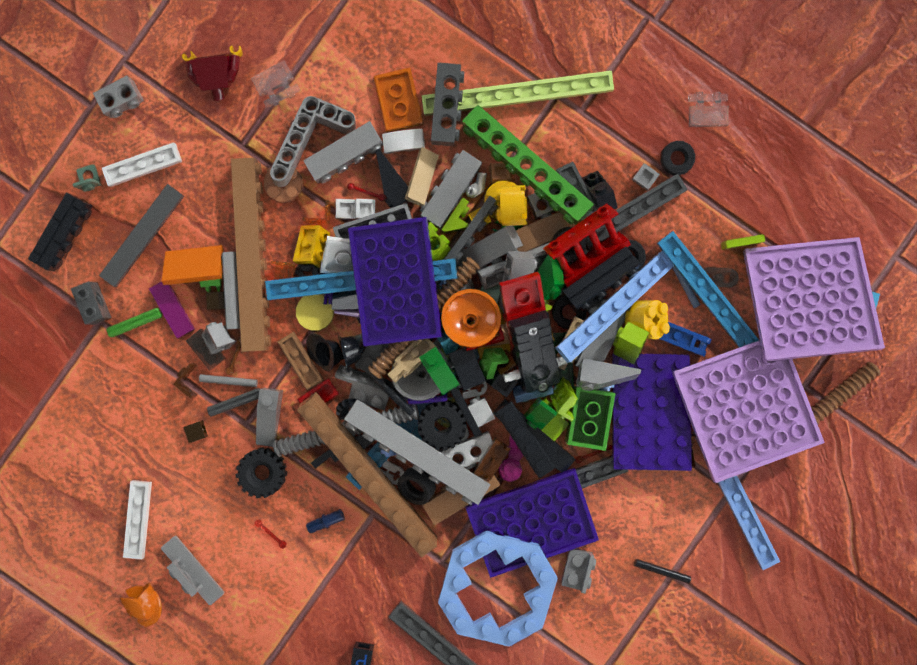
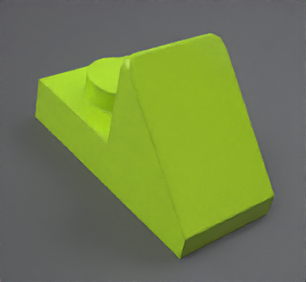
M465 198L461 199L442 228L443 233L447 234L466 230L469 224L461 220L460 217H465L470 210L468 200Z

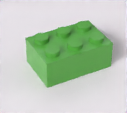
M574 386L573 390L578 399L575 405L570 408L574 419L573 421L568 420L569 425L567 426L565 443L567 445L606 451L615 393L598 389L586 391L579 386Z

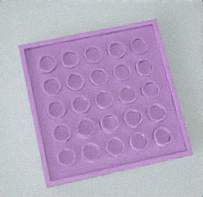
M860 237L744 249V260L764 362L876 351L885 348Z
M760 340L672 372L713 483H718L824 443L793 360L764 362Z

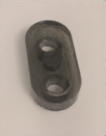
M704 268V271L711 275V279L717 287L729 288L738 283L739 276L734 269ZM725 275L730 276V280L728 282H726L724 279Z

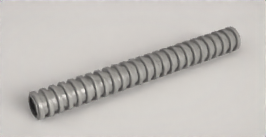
M416 404L410 405L415 410L411 416L401 407L380 413L398 425L401 422L406 423L407 420L419 419V411ZM345 426L353 437H355L356 434L361 435L362 433L358 429H356V431L354 432L353 430ZM308 431V433L303 432L302 435L300 433L296 436L292 435L291 438L286 437L285 439L274 440L273 449L275 454L280 457L282 454H291L293 451L298 452L299 449L302 451L305 448L309 449L310 446L314 448L316 445L321 446L322 443L324 445L325 443L315 431Z

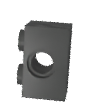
M88 281L71 288L85 325H95L112 318L97 282Z

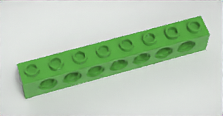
M479 105L462 120L463 131L470 138L473 136L478 140L477 143L484 150L487 148L491 152L492 157L498 162L502 161L511 174L516 173L525 186L528 187L530 185L535 190L534 193L540 199L545 198L554 211H560L564 215L563 218L569 224H578L593 210L594 204ZM482 127L488 129L486 132H479V129ZM499 139L502 143L495 145L493 141ZM513 151L516 155L508 157L507 153ZM523 164H529L531 166L527 170L521 168ZM538 176H543L545 180L543 182H537L535 178ZM556 188L560 193L553 195L550 193V190ZM572 201L575 205L569 208L564 203Z

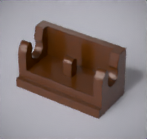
M495 437L475 467L474 473L478 476L481 475L489 482L511 450V447Z

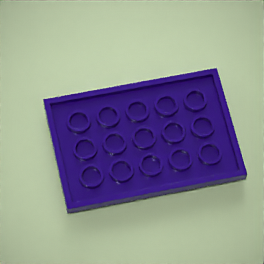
M427 217L348 228L363 346L442 337Z
M612 354V364L641 369V374L636 379L615 384V387L612 388V392L615 393L612 412L613 469L692 471L691 422L672 374L673 371L690 366V355L639 354L635 363L632 364Z
M575 468L483 499L479 505L473 503L465 507L475 536L484 531H490L496 535H506L518 538L521 541L538 543L546 558L599 541ZM497 550L483 556L490 578L527 565L523 556L505 565Z

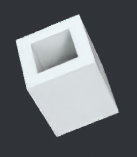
M477 396L469 401L470 404L467 406L478 427L495 419L485 397L480 398V396Z

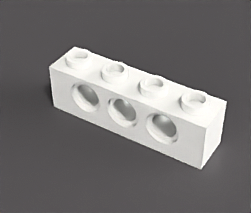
M486 431L478 437L474 436L456 444L454 448L438 451L453 460L452 457L455 454H461L464 459L458 464L466 467V469H471L477 466V462L481 460L492 443L489 431ZM477 446L481 449V453L478 456H474L470 453L471 448Z

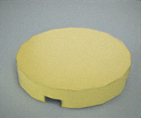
M322 294L303 296L296 307V317L299 323L311 331L326 328L332 322L334 316L332 305L328 304L329 299L327 298V305H324V295Z

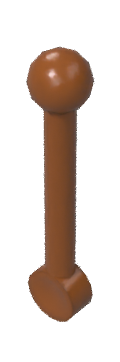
M241 337L237 339L238 345L230 367L226 369L227 375L234 373L233 367L241 348Z

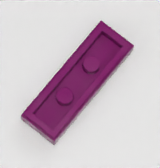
M161 281L149 288L177 339L195 330L171 285H163Z

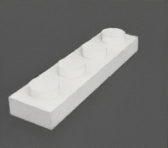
M173 142L102 167V171L107 185L112 187L181 163L182 159L177 145Z
M130 481L123 558L141 560L145 558L152 482Z

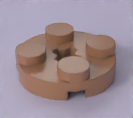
M270 167L264 178V188L268 196L280 203H288L295 200L303 189V179L297 169H295L288 185L282 188L274 184L270 175L272 167ZM278 173L275 178L281 179L285 174Z

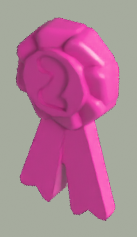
M509 436V447H511V450L508 453V458L498 468V472L503 480L511 482L519 479L522 473L519 461L524 455L519 448L517 449L518 446L512 437Z

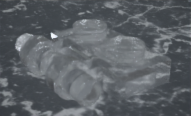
M285 60L251 78L261 97L266 94L269 95L270 98L263 101L267 108L273 105L277 106L280 104V101L288 97L292 98L295 96V93L301 91L298 84L290 87L288 82L295 78ZM283 86L285 90L275 95L273 90Z
M696 92V94H689L688 102L696 103V106L689 107V127H727L729 125V106H721V101H728V94H721V92H713V94ZM704 102H713V106H704Z

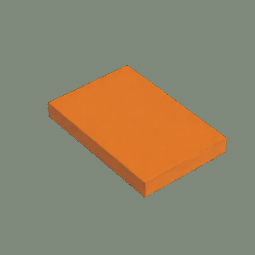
M410 67L373 76L386 133L424 125Z
M223 246L165 251L162 274L163 285L222 279Z

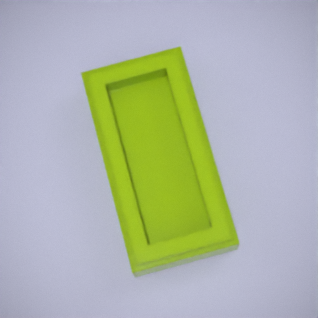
M762 234L727 240L721 243V248L724 250L765 242V236Z

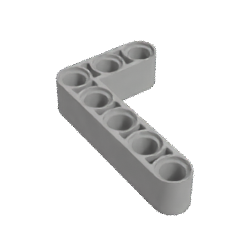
M313 96L306 97L270 170L274 184L278 187L288 185L317 123L343 134H349L356 129L354 114ZM310 106L316 107L314 110H308ZM328 113L334 114V116L331 118L325 117V115ZM346 120L352 122L350 125L342 124ZM303 122L308 123L306 127H300L299 125ZM295 139L301 140L298 144H292V141ZM286 156L293 157L291 161H284ZM278 173L285 174L281 179L275 178Z

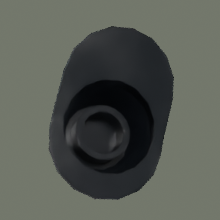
M316 333L308 336L306 340L307 352L310 358L325 371H331L333 366L344 359L341 348L336 341L325 340Z
M338 336L348 373H350L349 366L361 358L364 347L353 336Z

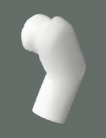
M477 172L476 182L466 189L468 197L474 198L485 190L487 173Z

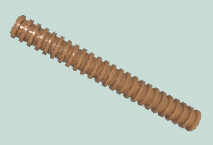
M467 257V261H463V265L458 267L457 279L446 280V284H442V288L437 290L439 311L443 310L446 301L453 294L459 292V289L464 287V283H468L467 280L472 278L471 275H475L477 269L480 270V266L471 257ZM415 340L389 343V347L384 349V353H380L381 356L376 358V362H372V366H368V370L376 378L381 379L382 374H386V370L390 369V365L394 364L395 359Z
M867 362L866 366L863 365L861 369L856 371L857 373H853L852 377H848L847 381L844 380L843 385L839 384L838 388L833 389L834 392H829V396L826 395L824 400L821 399L820 403H816L815 407H811L817 424L820 423L819 421H823L824 417L827 418L829 413L832 414L833 410H837L838 406H842L843 402L846 403L848 399H851L852 394L856 395L857 391H861V387H866V383H871V380L879 376V368L872 362Z

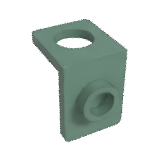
M94 164L76 170L79 182L73 183V187L86 192L101 185ZM88 170L92 171L93 179L84 180L83 174Z

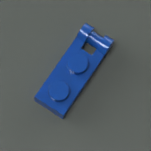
M668 322L670 326L669 332L659 338L660 340L705 357L707 353L705 351L706 347L710 345L712 339ZM696 340L700 341L698 348L694 347Z

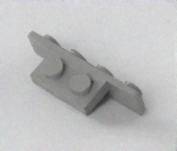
M340 365L335 373V378L352 383L349 398L359 399L366 405L385 411L389 396L369 377L370 374L352 369L351 367H349L350 373H348L347 367ZM382 378L401 398L408 401V398L398 392L393 382Z
M177 536L172 537L161 547V550L172 561L167 567L170 576L179 581L186 594H190L192 597L198 592L208 605H212L224 594L223 589Z

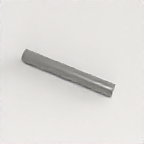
M202 374L199 376V382L257 387L258 380Z

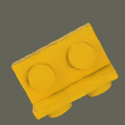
M320 225L301 226L293 262L296 264H313L320 268L326 238L330 236V232Z

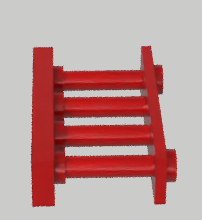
M607 203L543 248L553 260L557 258L563 270L564 286L566 288L624 247L628 248L631 245L628 238L619 231L616 232L611 219L617 216L618 212ZM605 225L610 237L600 243L595 230ZM589 236L594 249L584 254L579 242ZM573 247L578 260L569 266L563 253Z

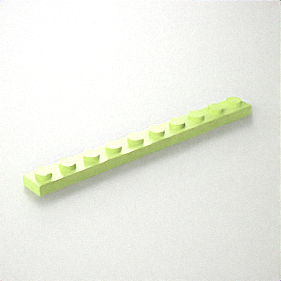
M612 71L462 90V103L458 102V110H473L477 105L481 108H491L613 92ZM435 94L421 95L424 116L433 115ZM446 101L443 107L450 109L453 107V103Z

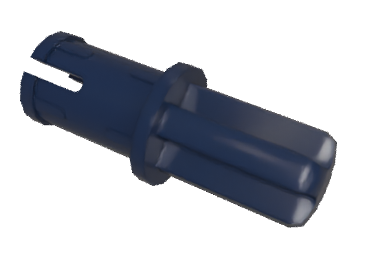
M339 509L327 515L322 514V517L308 522L306 527L309 533H314L323 528L329 529L331 525L344 521L345 517L342 510Z

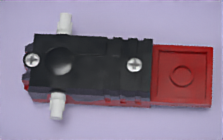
M534 272L499 283L510 351L516 362L514 371L503 374L505 383L517 380L521 389L526 393L535 392L537 389L539 392L544 393L549 387L560 383L558 369L562 365L567 364L563 357L556 358L550 319L545 308L541 278L538 272Z

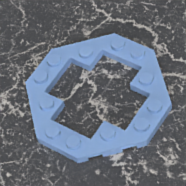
M484 531L452 549L438 604L458 635L510 647L543 628L558 578L538 543H529L518 538L506 535L500 536L494 534V532ZM494 550H497L505 565L523 556L539 583L538 586L524 593V597L532 610L500 628L491 613L473 621L457 595V592L472 584L464 567Z

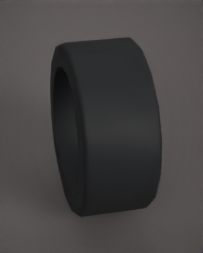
M410 467L398 479L397 487L407 501L422 505L426 504L435 493L436 484L428 479L430 475L423 471L420 474ZM409 480L418 483L424 492L417 490Z

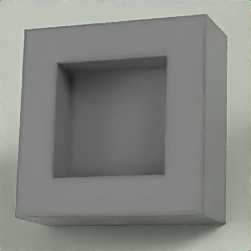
M644 163L632 180L648 191L660 174Z

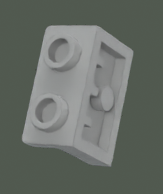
M577 548L568 552L561 580L562 586L577 589L581 593L586 594V590L590 589L592 582L590 577L591 570H594L596 566V559H594L592 552Z

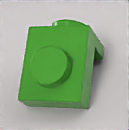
M502 348L484 349L479 366L486 379H493L498 364L508 363L509 359Z

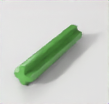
M154 308L108 327L106 331L109 337H115L161 318L162 312L159 308Z

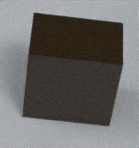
M224 292L206 293L207 310L225 309Z
M203 420L184 427L189 443L208 437Z

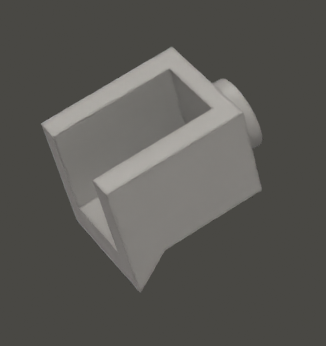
M222 322L208 324L201 334L211 355L230 349L236 342L230 338Z

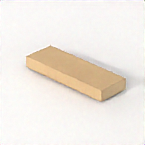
M424 147L419 149L405 196L406 200L421 207L425 205L439 155Z

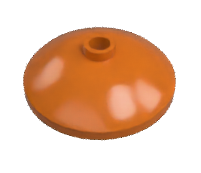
M476 289L461 290L453 294L446 301L441 314L442 327L446 335L454 343L468 348L480 347L490 342L496 336L501 324V312L498 304L489 294ZM472 319L474 323L470 325L467 323V320Z

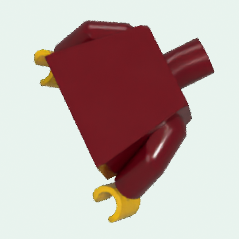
M233 45L230 46L231 56L228 53L197 58L190 51L191 57L188 58L185 54H182V58L186 61L187 77L201 91L211 90L213 101L224 100L223 88H228L231 86V83L235 82L239 71L240 57L243 55L241 46H239L237 52H234Z

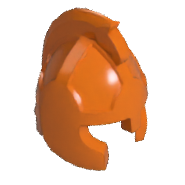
M147 583L145 586H132L125 590L128 597H133L120 598L127 614L138 619L137 622L145 627L155 624L161 616L162 604L151 583Z

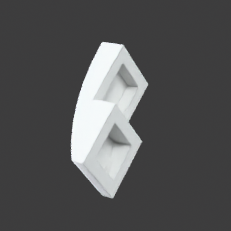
M410 129L382 134L384 153L386 154L425 148L423 129Z
M374 199L335 200V219H359L375 214Z

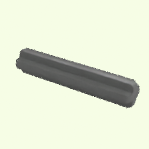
M260 388L207 407V412L212 417L255 401L259 397Z

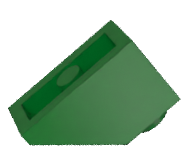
M547 255L537 272L540 274L544 300H554L561 294V289L564 285L563 270L557 258L553 260Z
M436 347L419 357L443 395L460 385Z
M538 398L525 415V418L528 419L526 423L535 430L537 427L542 430L558 412Z

